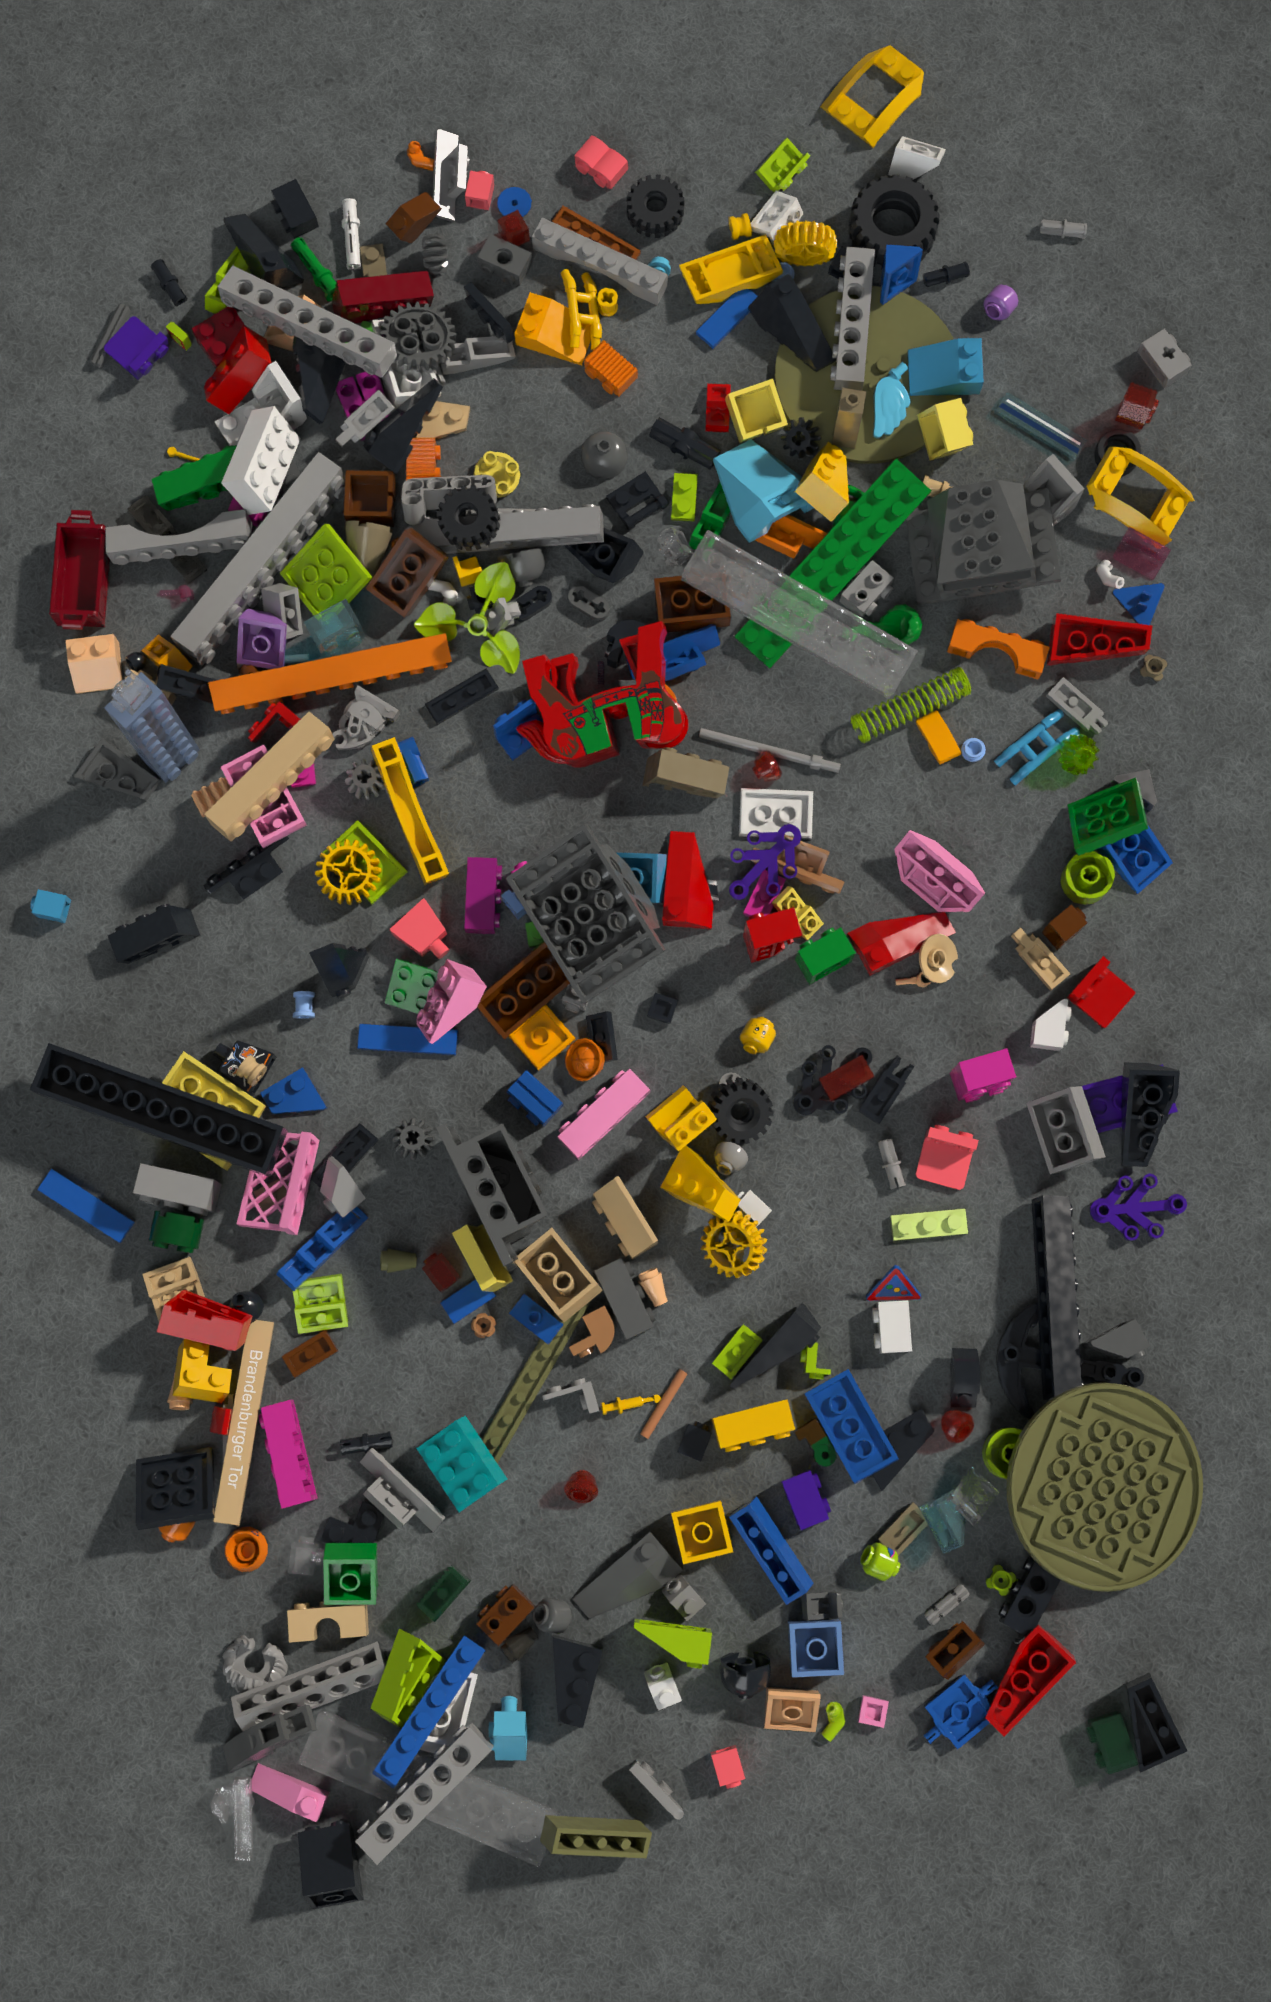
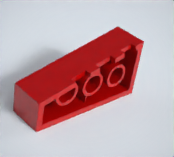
M1056 613L1052 619L1047 666L1145 655L1150 649L1153 626Z

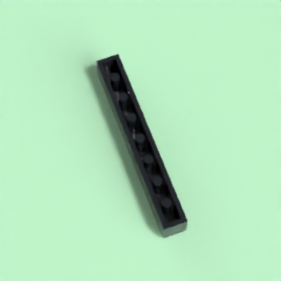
M1042 1195L1031 1200L1043 1400H1051L1067 1390L1084 1385L1081 1379L1082 1356L1079 1351L1081 1333L1078 1329L1077 1319L1079 1315V1306L1076 1303L1078 1284L1075 1279L1074 1267L1076 1256L1073 1253L1074 1230L1072 1229L1071 1222L1073 1207L1070 1204V1196Z

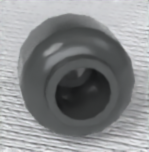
M545 1598L535 1606L533 1619L540 1631L560 1634L568 1628L572 1620L570 1606L566 1601Z

